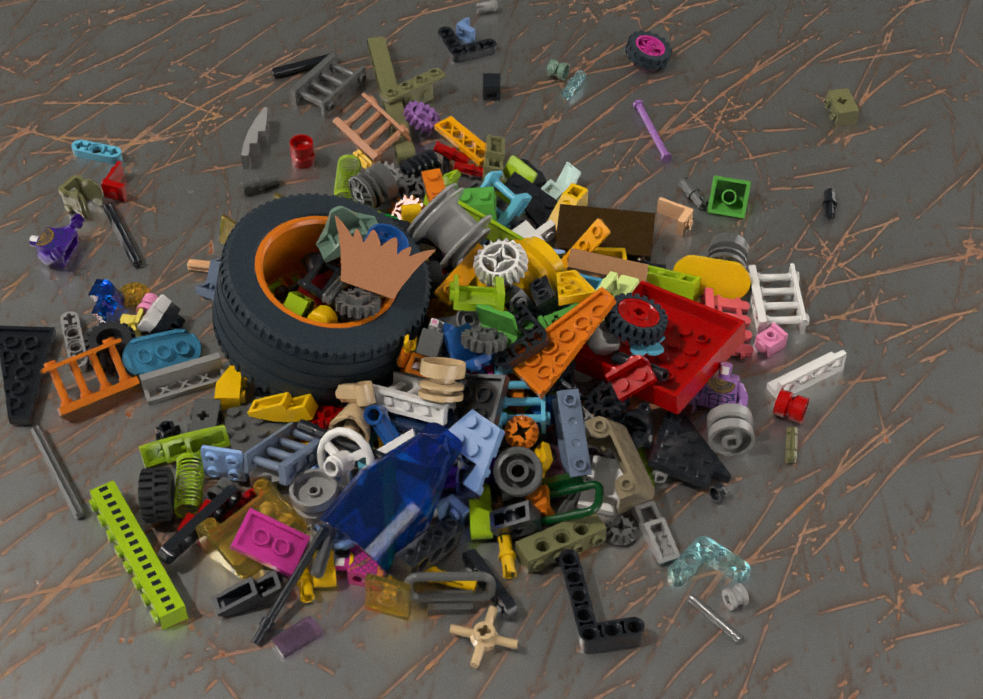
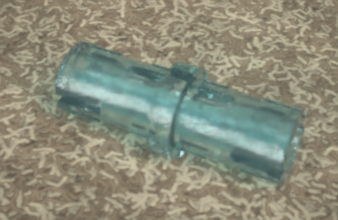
M578 70L574 77L568 80L567 86L561 91L563 98L570 99L574 92L580 89L581 83L586 79L585 72Z

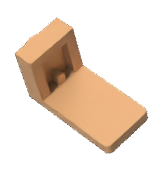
M660 197L657 204V213L677 220L676 234L683 237L686 231H690L692 228L694 209Z

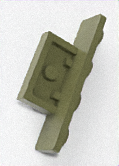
M432 68L421 75H417L408 81L380 93L379 96L388 104L401 99L404 109L410 101L426 103L434 99L433 83L446 78V74L438 68Z

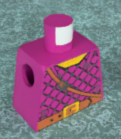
M385 542L355 545L350 548L349 558H336L335 571H347L348 583L350 585L384 590Z

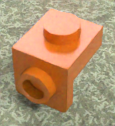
M546 484L539 486L533 493L526 496V501L529 500L541 510V517L555 515L554 510L550 506V489Z

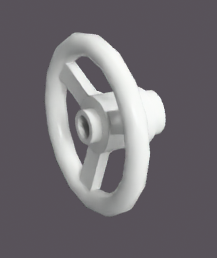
M337 427L327 431L320 439L317 449L318 466L320 469H324L328 476H340L341 482L336 479L338 490L341 493L348 494L349 491L358 486L366 488L367 482L373 480L375 458L370 445L362 435L350 428ZM337 436H346L354 440L361 449L353 453L346 450L339 451L331 440ZM326 451L330 454V456L327 459L325 453ZM365 457L367 467L365 477L360 483L352 486L349 471L354 468L355 461Z

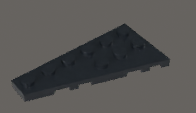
M0 325V363L6 396L7 415L10 424L31 425L45 375L41 374L40 370L45 368L43 364L49 361L56 336L55 327Z
M465 373L464 379L455 380L464 385V389L460 391L464 395L462 401L456 402L454 424L473 409L498 426L510 377L502 374ZM455 451V459L458 460V470L456 471L457 497L460 499L480 500V495L463 484L476 464L460 452Z

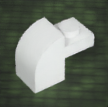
M550 219L535 230L525 220L512 231L524 238L534 236L546 242L554 238L556 227Z

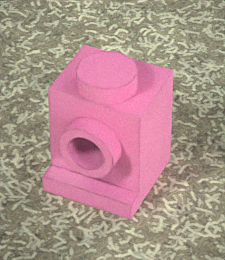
M772 323L771 327L756 335L754 347L769 358L786 347L788 334L776 323Z

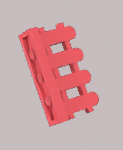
M705 287L700 300L701 304L721 312L722 310L735 312L736 314L724 313L744 320L745 328L749 327L751 323L750 317L742 315V313H747L750 308L748 302L741 301V298L738 297L728 299L721 298V295L718 294L714 296L713 288ZM745 330V343L750 342L752 338V333L749 330ZM744 342L732 354L739 356V359L743 360L745 357H751L754 351L752 346L744 344Z

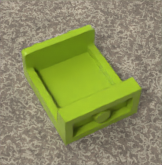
M454 275V281L449 282V302H453V310L476 311V305L481 304L490 305L501 312L504 311L505 287L503 277L495 276L494 287L459 286L458 275Z

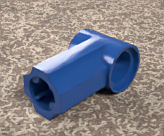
M377 404L365 409L363 413L365 421L371 424L384 445L401 436V433L389 417L385 406ZM374 409L378 410L379 412L378 420L374 419L373 417Z

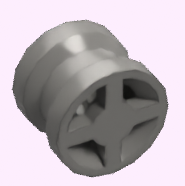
M741 583L735 584L731 589L726 588L722 590L723 601L731 611L737 609L738 605L744 606L749 603L748 593Z

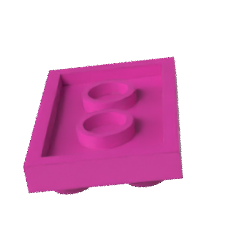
M249 508L230 549L290 577L304 552L310 536Z

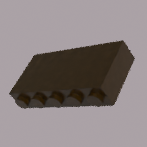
M560 204L555 249L564 250L566 254L597 219H601L610 230V234L598 247L625 248L627 260L637 262L649 261L651 263L655 213Z

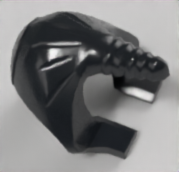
M645 402L640 403L637 409L622 413L620 417L614 416L612 420L627 428L637 451L638 449L650 450L653 445L654 432L652 421L649 417L651 406Z

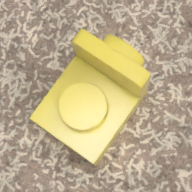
M139 308L137 315L122 314L120 318L121 324L126 323L128 327L131 326L137 336L142 335V331L137 329V326L145 315L144 309Z

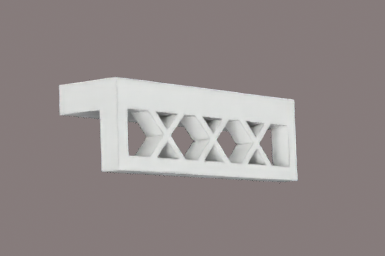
M844 350L835 354L831 351L768 382L767 389L775 398H777L781 389L795 394L842 371L847 353Z

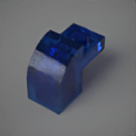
M96 279L88 294L96 302L91 313L101 323L110 321L116 308H123L124 295L109 280Z

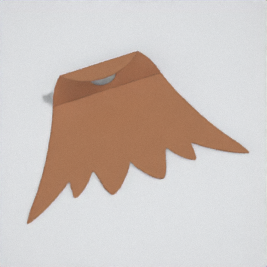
M335 216L340 242V281L394 299L412 273L435 252V250H428L409 256L411 247H408L397 254V238H392L381 246L375 230H372L363 242L358 229H355L354 236L352 237L344 223Z

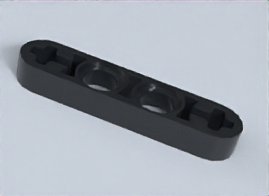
M473 548L462 553L463 563L469 572H486L494 577L496 591L490 601L498 608L501 616L504 619H509L517 615L518 609L515 601L476 549ZM478 581V584L481 587V589L483 591H486L487 583L484 581Z

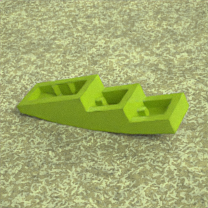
M219 425L175 435L138 447L144 466L148 468L163 462L171 463L177 461L180 455L188 452L201 455L200 449L203 445L223 448L231 444L225 425Z

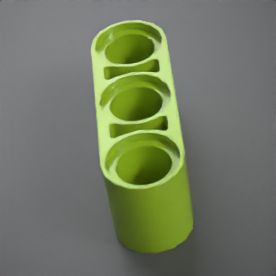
M489 484L483 485L484 490L480 500H468L471 540L493 539V533L490 532L489 512L491 511Z

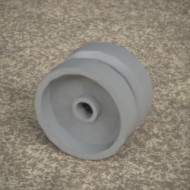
M727 403L713 408L707 414V436L710 449L721 455L734 456L743 454L752 448L755 442L753 415L747 407Z
M314 468L305 470L291 481L289 487L290 497L295 514L300 521L315 525L340 512L342 503L336 478L328 476L324 469Z

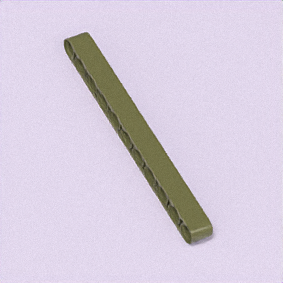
M385 37L367 38L368 52L380 94L389 88L397 86ZM381 99L383 110L399 125L404 124L409 130L408 122L405 120L406 117L403 116L404 107L402 100L399 99L388 104ZM393 127L389 128L390 137L397 131ZM402 136L393 144L398 166L400 161L416 155L412 140L409 142Z

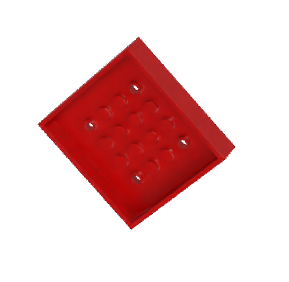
M642 280L634 289L632 295L634 296L637 293L640 294L641 298L644 295L648 297L647 300L653 299L655 301L654 304L659 303L661 305L660 309H664L666 311L665 314L668 316V324L663 334L665 339L660 342L664 352L656 356L646 353L644 357L650 363L668 369L670 374L667 381L661 382L658 380L637 392L634 396L678 415L718 371L720 363L726 362L745 341V321ZM626 340L625 343L620 341L618 350L625 354H633L630 351L631 346L628 344V341ZM587 342L574 357L577 363L575 370L599 381H604L606 384H608L609 380L606 379L605 374L618 364L612 362L613 352L603 356L597 355L591 351Z

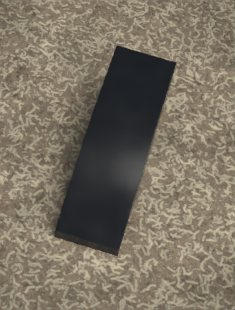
M276 570L257 580L251 576L212 596L216 613L219 617L234 615L274 603L285 584L283 578Z

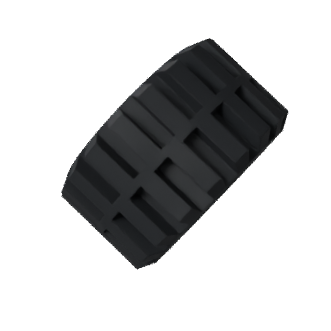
M120 321L99 323V326H94L92 331H88L87 337L84 339L85 349L88 351L103 345V340L113 336L115 340L121 338L122 342L115 346L122 360L124 348L132 339L136 338L135 331H133L131 326L128 327L126 323L121 324ZM108 349L97 352L96 355L104 373L112 374L116 372L118 374Z
M170 467L142 468L138 479V504L143 522H172L175 516V481Z

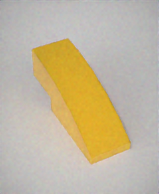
M284 392L253 400L247 414L250 417L268 421L299 422L301 419L312 420L318 405L311 394L293 398L289 392Z

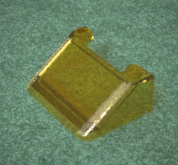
M263 476L253 485L254 493L258 496L221 524L214 518H207L195 527L203 551L242 579L255 575L265 567V565L230 549L249 508L304 534L308 531L305 521L276 487Z

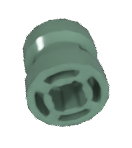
M551 59L547 67V75L551 77L556 76L564 81L569 73V64L559 63L557 60Z

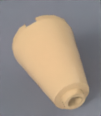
M349 403L330 422L329 430L337 427L350 428L361 434L369 442L371 424L365 421L363 414L369 405L357 406L356 403Z

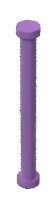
M636 100L633 103V107L640 114L661 154V160L669 162L672 159L671 153L666 150L644 109L643 101Z

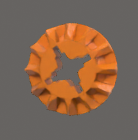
M525 415L514 416L507 422L504 429L505 439L511 447H524L528 449L535 444L539 435L538 426L535 421ZM517 424H519V426H521L522 429H528V431L525 432L526 440H524L520 435L512 436L518 431Z

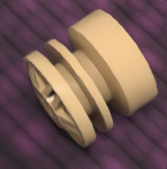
M445 357L422 358L420 374L429 379L420 380L419 386L422 389L418 390V396L422 399L438 403L462 401L464 394L460 391L464 389V385L455 380L465 378L466 362Z

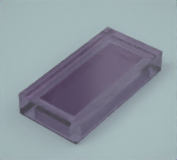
M308 616L271 638V641L285 659L323 636V631L313 618Z

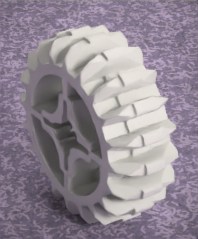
M498 238L497 242L494 243L490 240V245L488 246L483 244V250H478V255L474 256L475 262L473 263L476 277H478L482 284H485L487 287H494L495 276L504 278V287L506 285L512 287L513 282L519 283V278H524V272H527L528 258L526 257V251L520 243L516 244L514 240L509 242L507 238L501 241Z

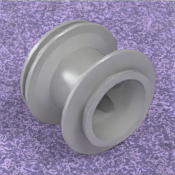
M452 183L442 190L418 214L406 231V233L412 236L411 239H414L416 242L426 236L446 255L440 263L442 270L451 263L452 268L457 267L478 243L481 244L491 231L489 227L486 228L492 219L491 214L477 222L458 204L459 199L464 193V188L460 187L457 189L458 184Z

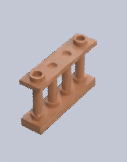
M363 92L361 95L366 103L348 120L342 121L337 116L332 122L344 136L374 163L380 161L384 164L381 159L383 157L382 154L402 136L410 142L412 140L408 135L410 131L404 124L399 125L377 105L378 101L372 95L369 97ZM371 107L376 111L357 130H351L352 125ZM381 117L386 120L368 139H361L362 134ZM393 127L397 130L378 149H372V144L389 128Z

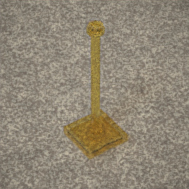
M428 522L421 526L417 524L408 544L423 534ZM367 573L365 578V610L408 621L411 616V584L397 581L393 577L389 579Z

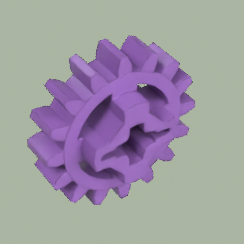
M410 101L404 109L403 116L406 117L405 120L410 122V126H415L416 130L419 128L423 133L425 130L428 133H431V131L435 132L434 124L441 121V118L438 117L439 113H435L434 108H429V105H425L423 102Z

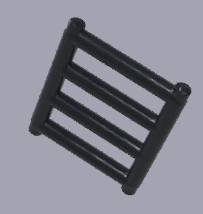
M319 254L316 258V264L304 279L301 278L298 281L297 285L322 299V294L341 275V267L332 261L326 263L323 256ZM326 267L333 271L334 274L321 290L311 283L321 269ZM351 285L349 288L354 290V288L359 287ZM335 300L330 304L335 307Z

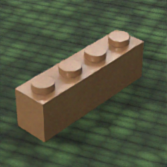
M571 248L566 271L576 270L580 274L601 279L606 278L609 272L612 271L618 273V278L621 275H626L639 279L640 283L642 280L646 282L648 264Z

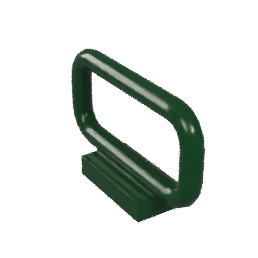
M569 473L542 478L541 485L546 484L550 489V499L592 489L595 490L594 503L590 507L541 517L542 526L594 515L602 507L604 487L598 481H588L586 476L570 478Z

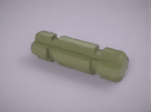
M791 426L787 427L785 461L793 464L797 459L798 429Z

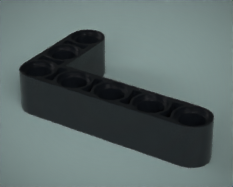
M571 549L563 550L559 555L558 572L579 650L585 654H595L639 646L644 638L645 624L643 620L638 617H627L597 622L579 555Z

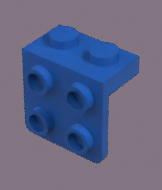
M466 323L443 333V339L451 358L466 362V370L469 369V372L472 373L492 364L493 356L496 353L493 352L491 355H486L485 353H474L470 351V348L465 349L464 345H461L462 332H465V329L471 330V325Z

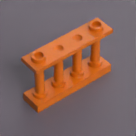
M113 336L103 340V345L58 363H56V360H52L43 364L45 368L40 370L41 374L50 373L62 401L60 402L61 407L57 408L59 416L68 414L140 383L137 376L131 378L130 374H127L115 345L122 342L121 338L115 340ZM108 349L120 378L118 380L120 383L112 385L111 382L108 383L96 355L97 352ZM87 356L101 385L99 387L100 391L92 393L91 390L89 391L77 363V360ZM69 364L81 392L80 399L73 401L72 398H69L57 368Z

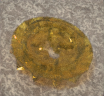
M139 282L128 283L119 289L118 300L121 302V305L126 304L128 308L132 305L137 308V305L142 303L145 294L149 293V289L146 285Z

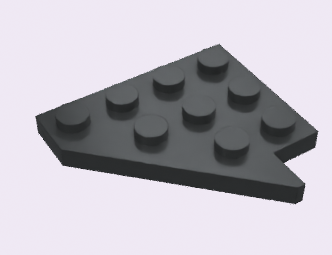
M252 403L221 410L231 449L240 450L243 453L289 422H275L250 417L247 412Z

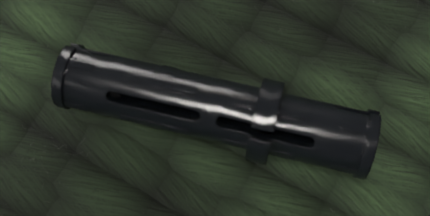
M617 350L613 352L611 359L613 363L622 365L634 354L629 355ZM650 363L657 380L661 382L667 381L670 374L669 370Z

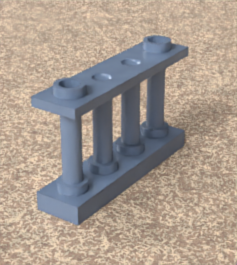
M579 389L557 391V398L551 399L562 474L569 473L570 478L592 475Z
M289 422L243 453L245 473H250L258 466L272 469L279 473V484L287 486L298 474L318 464L317 449L320 439L297 431L298 422ZM302 439L310 443L306 445L296 442V440ZM289 448L296 450L297 452L293 454L283 451V449ZM271 457H276L279 459H283L284 461L279 463L269 459Z

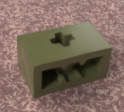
M849 89L828 90L827 98L824 99V105L826 109L828 108L830 119L834 121L836 127L857 124L859 109Z

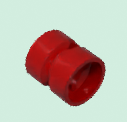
M305 134L292 137L289 142L292 165L298 169L310 168L315 163L313 139Z
M781 389L776 398L772 414L782 418L789 416L790 421L801 424L810 399L801 395L794 397L792 392Z

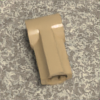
M372 381L342 383L338 385L335 391L336 398L341 402L356 403L357 406H368L376 403Z

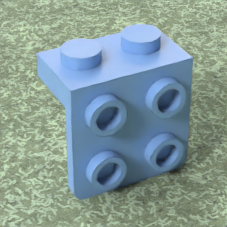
M207 445L201 447L200 452L205 476L213 478L227 477L232 481H247L249 473H245L242 451Z

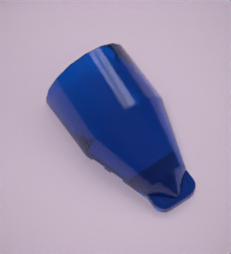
M432 422L427 424L419 434L361 468L319 518L317 525L321 527V525L327 524L352 540L381 568L384 577L388 579L390 576L388 572L394 555L430 527L451 467L462 452L461 440L439 423Z

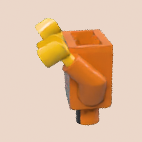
M406 335L404 346L397 358V365L401 367L402 373L429 379L420 374L421 359L429 356L412 352L416 349L418 338L409 340V335Z

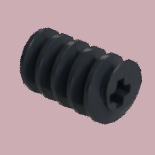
M428 149L425 152L419 153V155L416 154L413 157L400 161L399 168L401 174L407 175L408 178L414 175L416 179V175L417 177H422V171L435 168L441 169V163L435 152Z

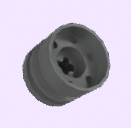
M375 163L364 172L361 171L349 179L348 184L353 199L357 202H362L364 205H370L371 208H378L382 203H387L398 195L396 180L391 171L382 163Z
M719 233L710 240L707 257L738 262L746 269L749 245L742 236L736 233Z

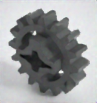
M404 175V179L398 177L396 182L398 195L392 201H395L396 204L398 197L403 200L404 195H407L409 198L413 195L423 203L426 190L424 182H421V177L415 179L414 175L411 178Z
M349 288L347 292L342 290L341 294L336 295L335 308L336 312H341L340 315L347 314L348 318L352 316L356 319H361V316L368 318V315L375 316V313H379L381 299L374 292H367V290H362V288H354V290Z
M471 327V330L465 329V332H462L461 345H464L465 349L470 348V351L474 353L491 355L493 352L498 353V351L506 349L507 335H504V332H498L493 327Z

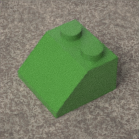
M714 175L707 212L745 218L751 181Z
M494 186L464 189V193L459 200L486 216L491 214L492 219L497 222Z

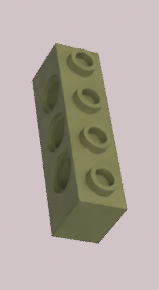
M597 513L588 517L561 522L517 541L515 545L516 557L527 574L541 571L546 566L559 563V555L563 550L571 549L580 554L590 547L601 545L606 540V526Z

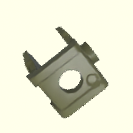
M73 175L58 187L65 210L68 212L75 211L85 219L90 216L84 198L92 200L98 206L104 204L102 191L98 183L93 179H84L79 175Z

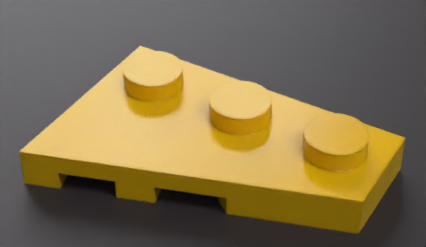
M576 270L556 273L559 306L581 303L596 292Z

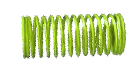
M343 155L339 158L334 189L336 197L342 196L339 193L351 195L350 189L343 187H349V185L343 184H348L349 182L344 181H349V179L344 178H351L349 176L357 175L361 170V161L358 157ZM352 158V159L357 160L358 162H356V161H354V160H351V159H349V160H343V159ZM350 166V167H354L355 169H352V168H343V167Z
M188 452L177 458L174 513L181 519H184L185 515L180 514L177 510L191 514L198 512V510L185 512L180 510L178 506L183 509L193 510L200 509L203 503V463L193 459L180 462L188 457L198 458L202 461L201 455ZM187 461H195V462L200 463L201 465L194 464V463H187V464H183V465H180V464H182L183 462H187ZM186 465H195V466H198V467L195 468V467H183V466H186ZM180 505H186V506H194V505H195V506H197V507H195V508H185V507H182V506H180Z

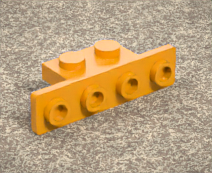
M597 219L572 248L593 253L610 234V230L601 219ZM570 250L561 259L565 269L567 268Z

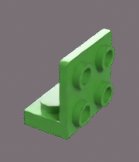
M476 305L475 308L481 323L480 326L493 327L498 332H504V335H507V346L521 338L515 317L510 312L498 311L490 305Z

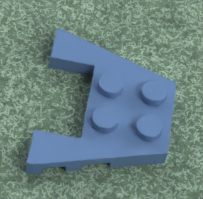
M472 409L429 445L422 454L439 465L449 449L453 447L476 464L463 484L481 496L484 490L482 487L483 482L490 474L489 466L492 458H496L505 431Z

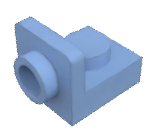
M468 17L456 24V36L466 44L476 42V29L470 27V18Z
M453 494L438 502L437 509L439 515L436 516L437 519L441 520L449 514L450 517L463 526L470 523L469 509Z

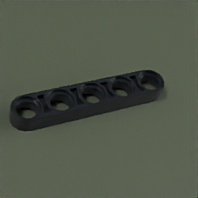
M232 485L226 487L162 545L157 557L167 565L172 564L239 502L242 492Z

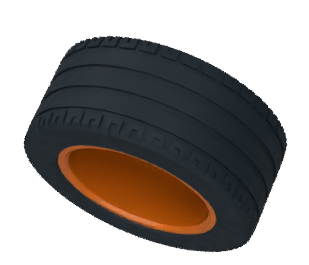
M306 193V195L283 196L280 199H273L272 202L267 201L265 205L261 204L258 208L252 209L251 213L248 212L245 217L240 219V222L235 224V227L227 237L221 254L212 306V322L218 345L221 346L222 353H225V358L229 359L230 365L234 366L235 370L240 372L243 378L246 377L248 382L254 383L255 387L262 388L264 392L271 393L270 395L289 392L294 398L311 394L318 407L319 405L346 406L349 402H341L336 398L335 394L338 385L342 383L372 381L375 385L387 388L393 384V372H401V367L397 365V358L404 346L405 336L409 335V340H415L416 337L419 338L429 307L431 279L426 260L412 273L394 299L386 296L381 298L379 313H375V316L369 315L368 318H362L353 322L324 323L302 317L285 307L284 303H280L268 288L277 281L280 282L281 286L288 287L295 283L292 277H296L298 281L307 275L301 260L308 253L320 251L316 243L325 228L330 210L337 206H344L357 213L375 216L378 224H389L398 228L408 239L409 247H411L409 256L422 252L419 245L415 244L416 241L411 239V235L406 233L405 229L399 226V223L392 221L391 217L385 216V213H380L378 209L371 208L367 204L364 205L360 201H353L354 199L351 198L345 199L343 196H329L324 193L323 195H319V193ZM315 303V305H314L312 311H313L315 308H317L318 306H321V305H319L318 303Z

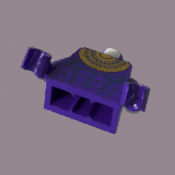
M77 213L65 227H48L40 237L32 235L29 245L36 248L38 258L45 265L54 264L65 268L80 244L77 229L82 228V222L85 219Z

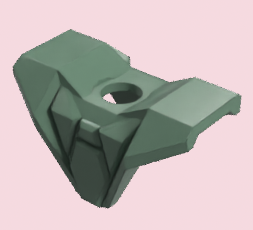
M337 206L330 210L325 228L316 243L324 261L327 263L341 256L335 216L344 223L352 237L354 236L355 229H358L363 241L370 227L378 224L375 216L357 213L344 206Z

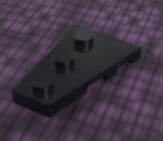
M514 171L505 183V186L515 195L528 193L532 197L524 211L526 212L525 215L532 219L538 229L548 221L558 200Z

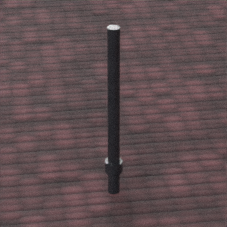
M321 525L267 616L261 619L258 624L260 627L251 640V643L259 647L266 633L272 630L275 625L274 620L328 533L329 529Z

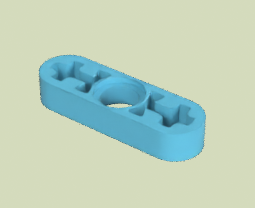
M76 140L71 145L73 154L76 157L109 164H116L117 161H122L123 159L121 149L116 146L86 140Z

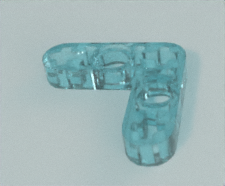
M701 536L696 538L668 568L667 581L674 587L683 586L706 562L733 581L742 583L748 580L751 567L745 560L711 538ZM724 556L728 561L720 563L716 560V557ZM686 558H693L696 560V563L689 565L684 560Z

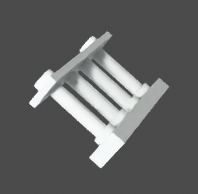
M790 263L789 272L784 274H760L756 270V265H748L747 272L751 276L748 293L757 335L766 330V327H769L772 323L777 325L798 324L800 334H804L806 326L809 325V314L805 313L799 287V272L795 270L794 263ZM789 281L790 285L787 288H763V286H760V282ZM792 295L793 302H766L762 298L763 296ZM795 309L796 316L769 317L765 312L766 310Z
M397 371L393 372V385L389 388L373 384L376 403L372 405L381 404L387 408L388 412L442 426L447 423L448 409L454 406L456 402L438 403L420 398L418 390L422 389V387L419 386L420 380H425V378Z

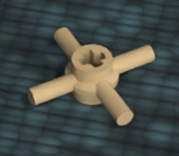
M495 606L489 607L485 621L477 623L473 629L451 624L449 633L468 637L475 646L470 666L473 668L479 667L483 653L490 651L495 644L512 649H517L519 640L499 636L493 627L498 608Z

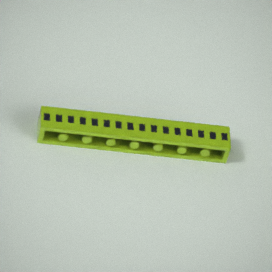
M114 480L89 490L91 500H88L93 512H98L97 519L100 526L107 528L105 531L110 543H115L114 550L118 558L123 557V566L126 573L133 575L131 580L137 591L141 590L143 593L140 595L145 607L150 606L151 611L149 612L155 624L159 622L162 630L188 619L185 604Z

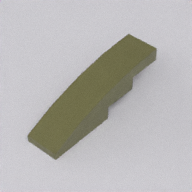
M487 134L482 183L490 171L501 170L503 172L505 157L504 137Z

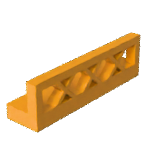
M452 116L434 124V129L476 164L479 166L483 165L486 144Z

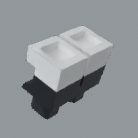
M162 294L152 303L137 329L142 332L146 330L150 334L172 330L169 328L170 326L180 329L186 320L178 314L181 309Z

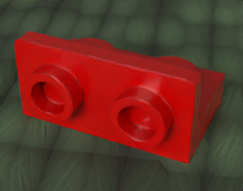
M642 355L631 356L627 362L614 366L610 369V372L605 374L606 379L611 382L620 401H624L658 381L649 360Z

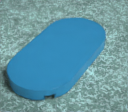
M174 329L132 339L123 350L122 361L130 373L139 377V375L199 358L202 346L198 337L193 333L191 334L185 329Z

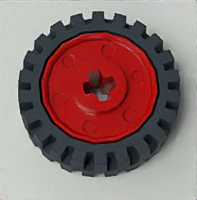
M621 293L619 296H615L616 304L604 318V321L606 322V328H609L608 331L614 333V337H621L620 341L625 343L627 340L629 345L636 343L638 347H641L642 344L645 347H649L650 344L653 346L661 340L668 324V316L665 314L666 311L664 309H660L661 305L659 303L654 304L655 301L653 299L647 300V296L643 295L641 298L640 294L637 293L634 296L632 293H627L626 295Z

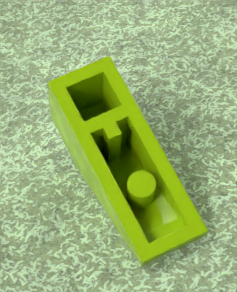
M648 265L646 281L650 284L693 301L699 299L701 277Z

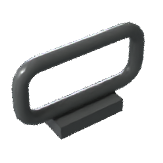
M418 572L408 575L404 580L405 596L414 602H427L428 615L473 614V602L489 600L496 591L494 577L486 572ZM421 581H484L487 583V590L479 593H473V590L416 593L413 591V583Z

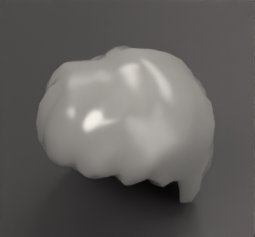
M604 320L587 340L591 351L601 356L611 354L620 347V339L614 337V333L608 331L609 328H606Z

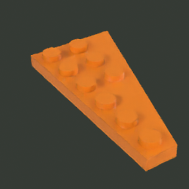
M603 287L598 289L544 329L549 338V344L545 349L511 370L542 400L616 304L615 297ZM521 347L516 350V353L521 354L525 352L526 348Z

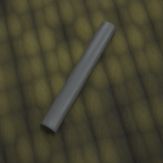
M694 593L689 596L688 601L738 644L743 641L744 636Z

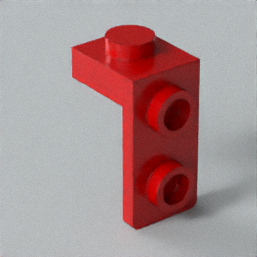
M117 161L114 167L110 169L109 174L101 182V188L105 198L125 202L128 198L124 183L119 182L124 176L121 161Z

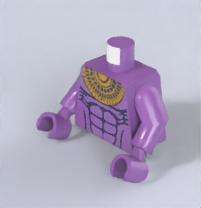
M720 363L719 370L688 403L693 405L691 413L695 411V401H698L697 405L712 409L727 403L747 407V391L744 384L740 382V376L731 373L733 367L731 363Z

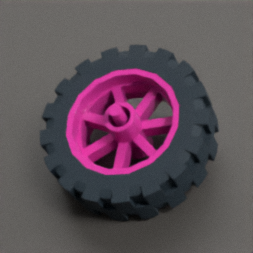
M644 30L634 32L630 35L625 46L627 58L631 59L633 64L636 63L638 67H644L646 70L652 69L657 71L658 69H663L667 66L672 55V48L669 42H666L665 38H661L658 34H653L651 31L644 32Z

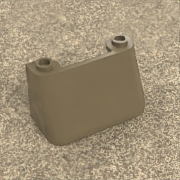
M600 416L586 420L584 427L587 446H596L600 449L601 453L612 450L623 474L615 481V491L618 495V500L614 502L613 506L617 515L633 509L636 505L651 501L654 497V486L627 428L620 423Z

